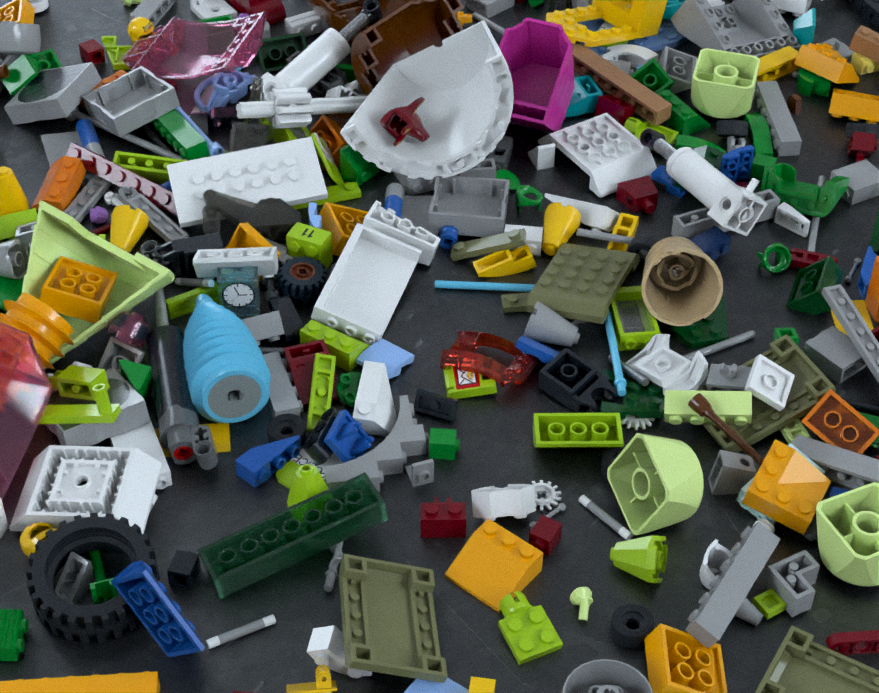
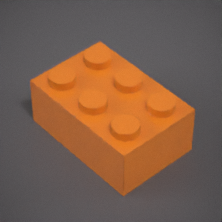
M829 389L801 421L825 443L859 454H863L879 436V429L832 389Z

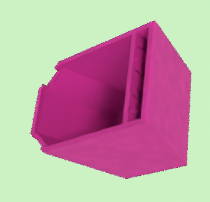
M525 18L518 25L505 29L499 45L508 64L513 82L514 101L509 123L553 133L561 130L575 88L573 45L560 24Z

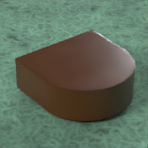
M797 94L789 95L787 98L788 108L794 115H798L801 112L802 99Z

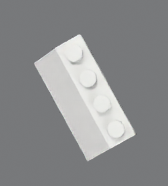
M277 246L198 250L193 258L197 278L211 280L215 279V277L233 279L234 276L253 278L254 275H262L265 278L273 277L278 272Z

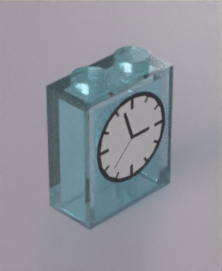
M258 266L218 267L217 287L219 305L232 311L236 316L260 315L261 298Z

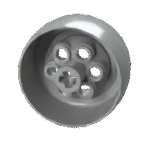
M14 21L0 22V53L35 54L40 52V25L17 23Z
M600 659L584 663L574 669L567 677L561 693H653L646 677L634 667L617 660Z

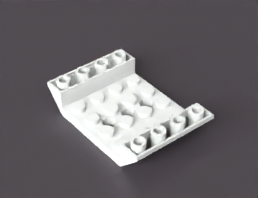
M608 113L538 139V143L541 146L555 143V148L560 149L590 176L589 189L599 198L616 192L617 184L647 175L651 178V173L657 169L650 149L642 145L638 138Z

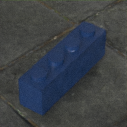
M716 226L690 239L713 261L727 254L730 250L731 236Z

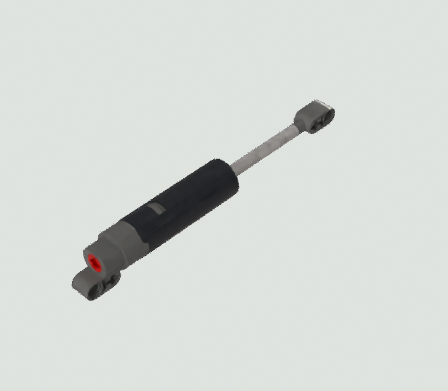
M153 240L144 242L140 248L141 254L164 266L162 260L155 259L153 249L158 247L157 242ZM162 288L152 295L157 328L148 333L146 339L160 441L165 449L170 450L175 464H188L197 459L202 469H212L218 463L216 444L210 428L207 425L199 424L198 412L192 404L184 368V333L181 329L169 325L164 290Z

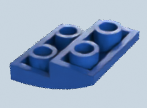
M752 145L740 147L723 155L720 172L734 183L736 180L750 178L754 147Z
M524 335L518 339L515 345L522 353L538 357L544 363H549L560 353Z

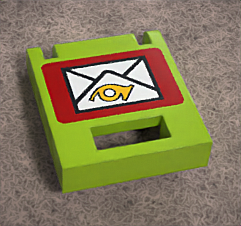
M491 357L443 365L447 397L461 399L497 393ZM490 373V379L482 380V376L489 375Z

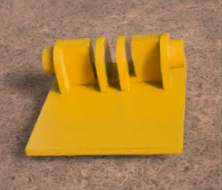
M319 665L315 670L316 682L287 684L286 693H332V691H337L336 680H331L328 666Z

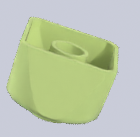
M709 48L700 50L692 76L691 101L694 107L707 116L719 119H732L746 114L752 106L760 59L753 55Z
M636 433L607 470L608 481L629 529L634 535H641L684 521L697 511L701 503L704 490L702 468L694 451L680 440Z
M873 482L820 501L816 507L818 549L823 564L837 578L853 585L867 587L879 585V483Z

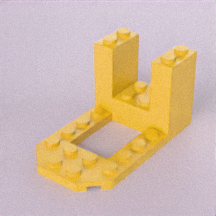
M593 0L592 5L562 11L555 10L554 12L547 13L545 21L560 24L571 43L575 44L576 41L584 42V46L596 47L658 35L668 0ZM602 18L615 27L593 32L587 29L585 25L577 22Z

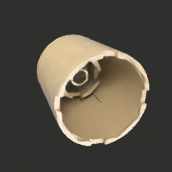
M668 237L653 245L646 256L641 284L642 298L648 311L659 321L673 326H688L703 318H707L716 309L723 293V279L715 262L694 242L684 237Z

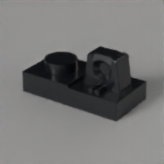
M418 389L414 411L454 421L459 400Z

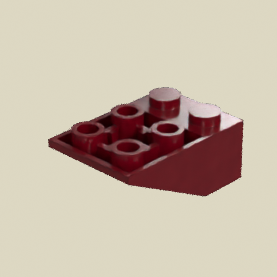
M324 339L283 348L287 372L291 373L292 386H296L298 400L302 401L303 407L309 406L315 353L330 355ZM335 373L332 400L340 399L336 390L337 378Z

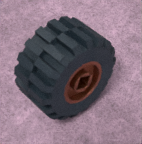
M305 256L287 259L278 269L279 296L289 295L295 306L303 305V307H306L308 304H316L327 282V269H325L324 264H320L319 260H314L312 257L307 258Z

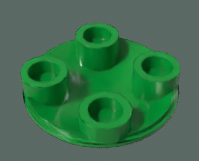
M359 372L342 374L336 385L339 398L353 408L362 374Z

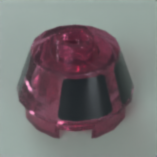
M122 311L110 321L111 325L108 332H116L115 337L128 345H131L132 342L136 343V347L141 349L142 345L147 342L150 325L137 312Z

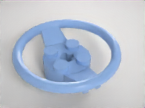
M231 70V73H223L221 71L197 86L194 91V102L201 111L208 112L209 115V111L214 107H225L228 102H238V99L248 93V85L255 83L259 78L254 74L249 75L248 72L242 73L241 71ZM213 84L214 90L207 105H205L201 101L200 95L207 86Z

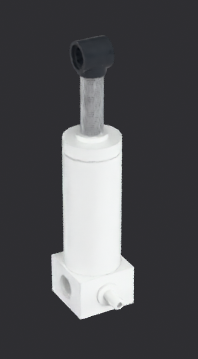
M366 0L363 3V10L340 32L333 28H328L277 75L273 76L266 72L250 87L255 100L269 101L267 95L273 88L305 87L309 91L350 54L351 49L347 42L368 23H376L382 19L383 13L379 1Z
M650 128L645 129L640 136V142L668 160L666 165L668 175L710 210L707 214L722 227L748 236L768 205L753 192L759 181L752 178L747 188L738 186L690 147H682L676 150L665 141L664 134Z

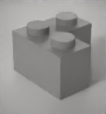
M803 550L767 567L764 585L768 590L772 588L786 602V611L791 617L811 609L816 591L811 585L816 583L820 565L806 550Z

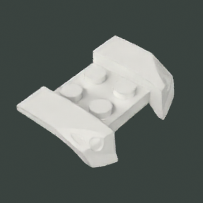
M670 334L654 335L642 351L626 362L627 365L644 377L661 386L664 395L665 390L696 391L708 375V362L700 351L696 352L694 358L690 361L669 349Z

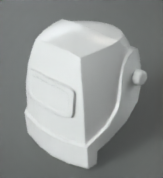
M717 539L708 547L699 573L701 583L709 590L711 589L709 586L710 582L716 575H720L722 572L719 569L727 558L730 559L732 556L730 550L720 545Z

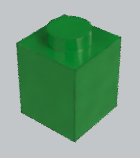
M756 153L752 162L750 178L762 180L764 168L777 164V158Z
M430 429V459L455 460V451H460V438H456L457 429Z

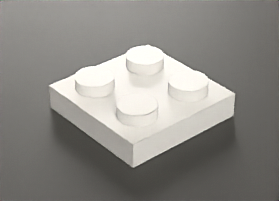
M759 354L755 357L744 390L752 391V395L781 411L785 408L795 375Z

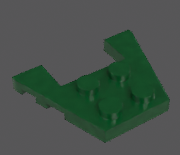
M723 295L716 309L707 318L696 321L692 325L673 326L661 322L665 328H670L674 332V336L690 350L707 347L729 339Z
M602 369L601 374L614 387V372ZM623 375L627 386L626 395L622 396V404L602 401L600 406V413H620V419H625L626 415H637V418H663L665 405L663 388L651 384L643 386L633 378Z

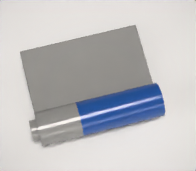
M89 119L79 120L76 124V131L41 135L49 167L61 157L66 156L71 142L77 143L105 157L93 122Z
M399 183L389 184L386 188L384 209L388 210L391 208L396 211L395 215L399 218L411 220L414 227H422L438 236V230H428V212L433 196L404 195L402 185Z

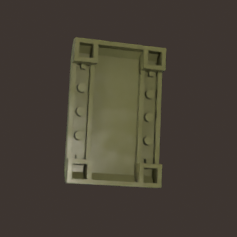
M563 243L531 290L527 301V312L532 313L536 302L539 301L563 318L603 324L609 314V306L630 271L634 272L639 264L640 255L637 253Z
M787 334L770 343V349L761 354L795 375L785 408L778 411L752 395L751 424L747 423L746 425L739 426L734 423H726L750 446L808 414L829 389L836 393L835 386ZM755 358L740 366L752 367ZM707 385L700 386L696 391H708ZM703 423V426L724 451L734 453L742 451L718 426L713 423Z
M343 554L339 570L345 665L353 669L445 683L448 676L445 658L440 655L432 595L435 588L433 569Z
M791 625L755 693H879V671L813 642L814 635Z

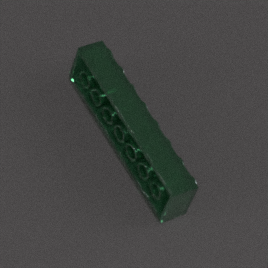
M364 472L198 549V553L203 567L221 599L389 520L386 505Z

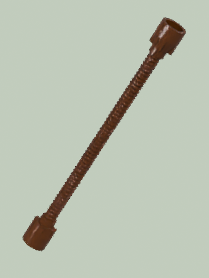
M701 393L696 394L689 401L688 406L701 417L705 416L714 422L722 432L761 466L764 461L763 457L715 414L711 404Z

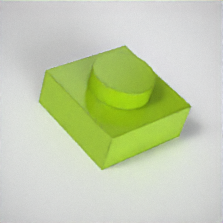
M772 588L754 597L752 604L767 620L786 610L787 606L786 602Z

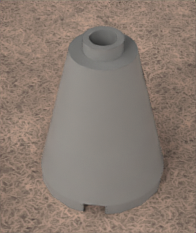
M20 239L0 243V276L15 280L23 279L27 273L25 266L29 260V252L25 243H20Z
M537 301L524 331V336L537 342L571 347L572 343L576 345L580 337V333L577 332L579 328L543 303Z

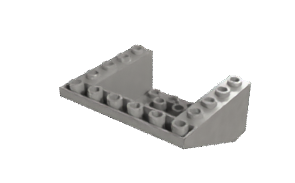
M686 0L671 17V21L677 31L702 49L709 48L753 55L760 58L787 46H791L795 50L800 47L796 37L772 0H734L731 4L711 7L707 0Z

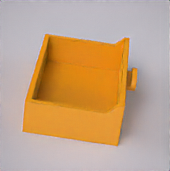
M247 222L239 223L227 247L224 249L273 246ZM277 250V257L279 258L281 253ZM254 275L250 279L254 283L261 282L262 275Z

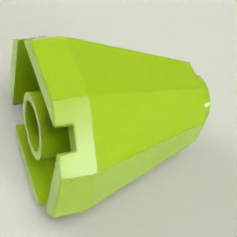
M311 464L302 465L295 471L287 499V508L294 520L311 523L315 522V518L319 516L321 520L326 519L336 508L335 500L318 468Z
M651 535L617 542L615 547L611 548L610 560L613 561L615 567L646 582L662 583L663 578L658 576L660 572L665 573L668 547L662 544V541H666V536Z

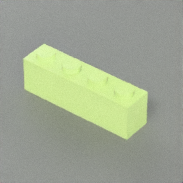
M665 390L664 418L665 422L677 425L682 422L694 425H701L703 423L714 424L710 419L705 416L701 417L688 406L689 401L698 393H701L708 400L715 414L725 423H734L739 426L746 425L747 423L751 424L752 391Z

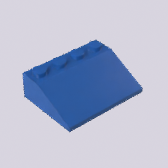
M142 560L133 562L111 580V583L168 658L201 652L205 649L200 637L195 632V626L192 622L186 620L181 613L180 606L171 600L166 593L165 586L156 580L148 564Z

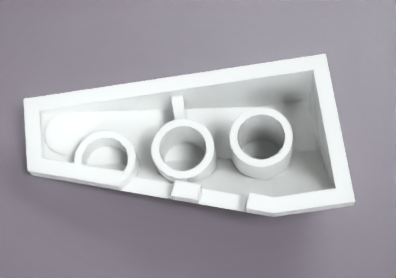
M364 360L353 418L361 423V427L367 434L387 437L397 421L386 365L385 363Z

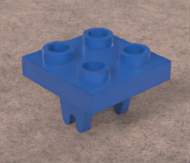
M344 409L339 411L324 442L344 463L364 455L366 449L372 446L370 443L375 439L369 436L361 427V423L355 421L348 411Z

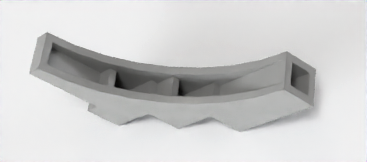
M408 395L399 396L398 420L383 442L356 459L324 467L325 483L333 497L380 492V483H384L383 475L403 473V464H407V456L426 454V446L429 445L428 432L424 433L423 424L417 425V419L412 418L414 416V405L409 403Z

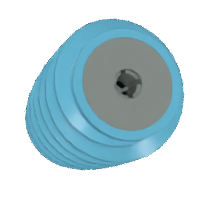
M198 295L193 314L185 329L183 341L184 368L192 404L203 417L214 422L236 423L244 421L256 415L267 404L270 396V370L255 338L243 321L232 311L215 303L209 295Z

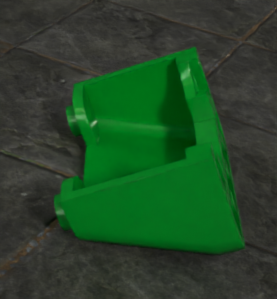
M777 163L764 168L760 191L771 189L780 198L779 205L785 202L799 213L824 217L833 210L847 190L850 177L835 176L831 180H826L824 186L796 181V170L792 165Z

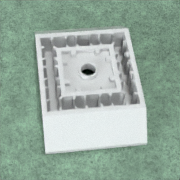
M49 445L33 459L9 529L10 531H23L28 525L36 522L48 523L52 528L58 529L60 528L58 523L64 520L66 523L75 521L74 516L81 514V518L90 517V513L97 512L98 517H105L106 513L114 514V519L120 520L121 517L127 518L129 525L132 527L136 523L141 528L143 535L160 477L162 463L137 448ZM83 481H87V483H86L85 485H83V486H78V485L81 484Z

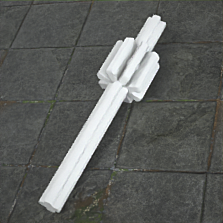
M305 87L273 88L267 95L269 101L239 102L236 105L239 119L267 117L275 129L306 127L311 123V115L356 112L368 96L312 98L311 94L307 93V88Z

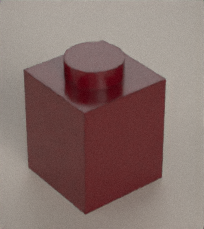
M91 39L79 44L80 56L84 62H93L94 66L105 62L104 48L97 41Z
M542 515L529 532V544L542 551L544 555L549 556L561 539L562 523Z

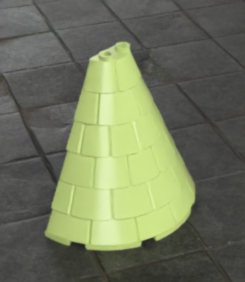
M42 200L39 202L37 222L34 225L22 293H28L40 300L42 286L60 256L119 273L105 312L98 322L89 323L82 319L58 313L73 329L70 338L74 345L64 343L60 347L65 356L66 353L87 341L89 337L109 326L112 320L120 313L129 312L133 307L170 284L174 280L175 275L168 268L136 252L134 256L89 232L72 216ZM54 355L50 359L51 364L55 363L62 357ZM43 367L39 371V373L41 374L42 371L46 369V367Z

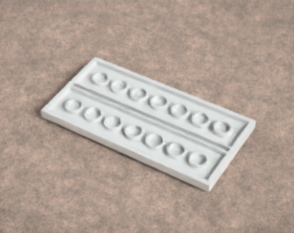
M312 136L167 165L180 228L328 198Z

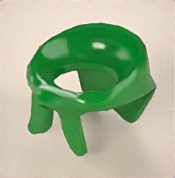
M519 185L515 198L518 213L521 212L522 206L538 205V210L541 211L544 196L534 187ZM532 194L535 195L537 199L531 200L526 198L524 195Z
M781 242L768 246L764 253L756 252L758 258L761 259L758 268H765L770 273L784 271L791 262L790 251ZM775 251V261L778 264L770 266L768 256L771 252Z

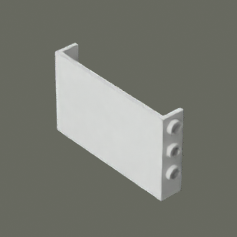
M357 223L313 308L311 318L331 328L340 330L349 336L363 340L367 344L380 341L418 263L422 250Z

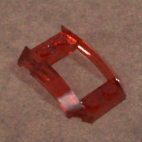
M457 331L458 339L449 350H442L440 369H445L446 366H455L456 370L470 371L487 376L500 383V387H505L509 382H514L515 385L524 383L536 366L537 359L531 354L522 353L520 349L515 347L516 344L497 335L477 331ZM478 346H486L507 352L515 358L507 368L489 357L474 353Z

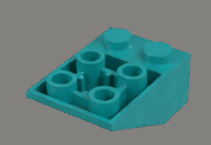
M590 75L575 77V88L565 118L595 112L598 97L603 95Z

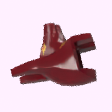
M423 97L416 99L408 106L391 109L380 120L383 128L396 139L393 143L395 147L405 139L406 135L416 138L421 142L428 140L430 137L416 113L417 108L425 100Z

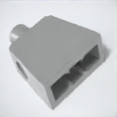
M720 450L708 477L712 495L739 494L741 488L759 470L755 468L752 457Z

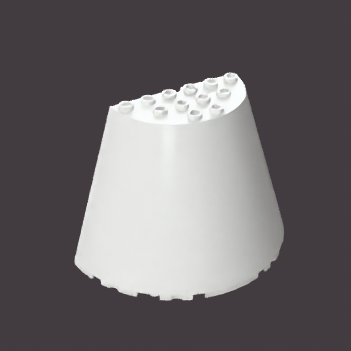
M485 20L442 40L443 45L441 47L432 45L393 64L340 131V134L352 149L359 151L365 160L375 163L378 168L391 173L392 171L407 175L408 178L412 179L423 177L425 180H432L436 176L446 178L465 172L483 161L490 152L492 153L496 145L502 140L510 122L513 111L514 91L508 64ZM423 97L425 100L417 108L416 113L430 137L428 140L421 142L416 138L406 135L405 139L395 147L393 143L396 139L383 128L380 120L391 109L408 106L416 99Z

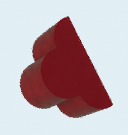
M225 0L239 14L247 13L252 18L264 17L269 25L283 21L286 18V11L281 0Z

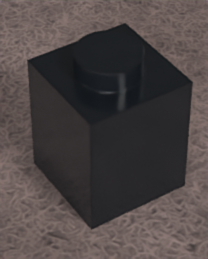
M176 550L167 569L170 586L192 590L201 570L199 554L191 551Z

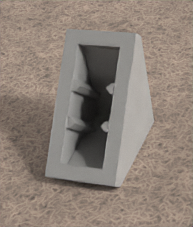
M71 552L54 590L57 597L68 603L75 604L90 589V583L95 582L92 563L75 552Z

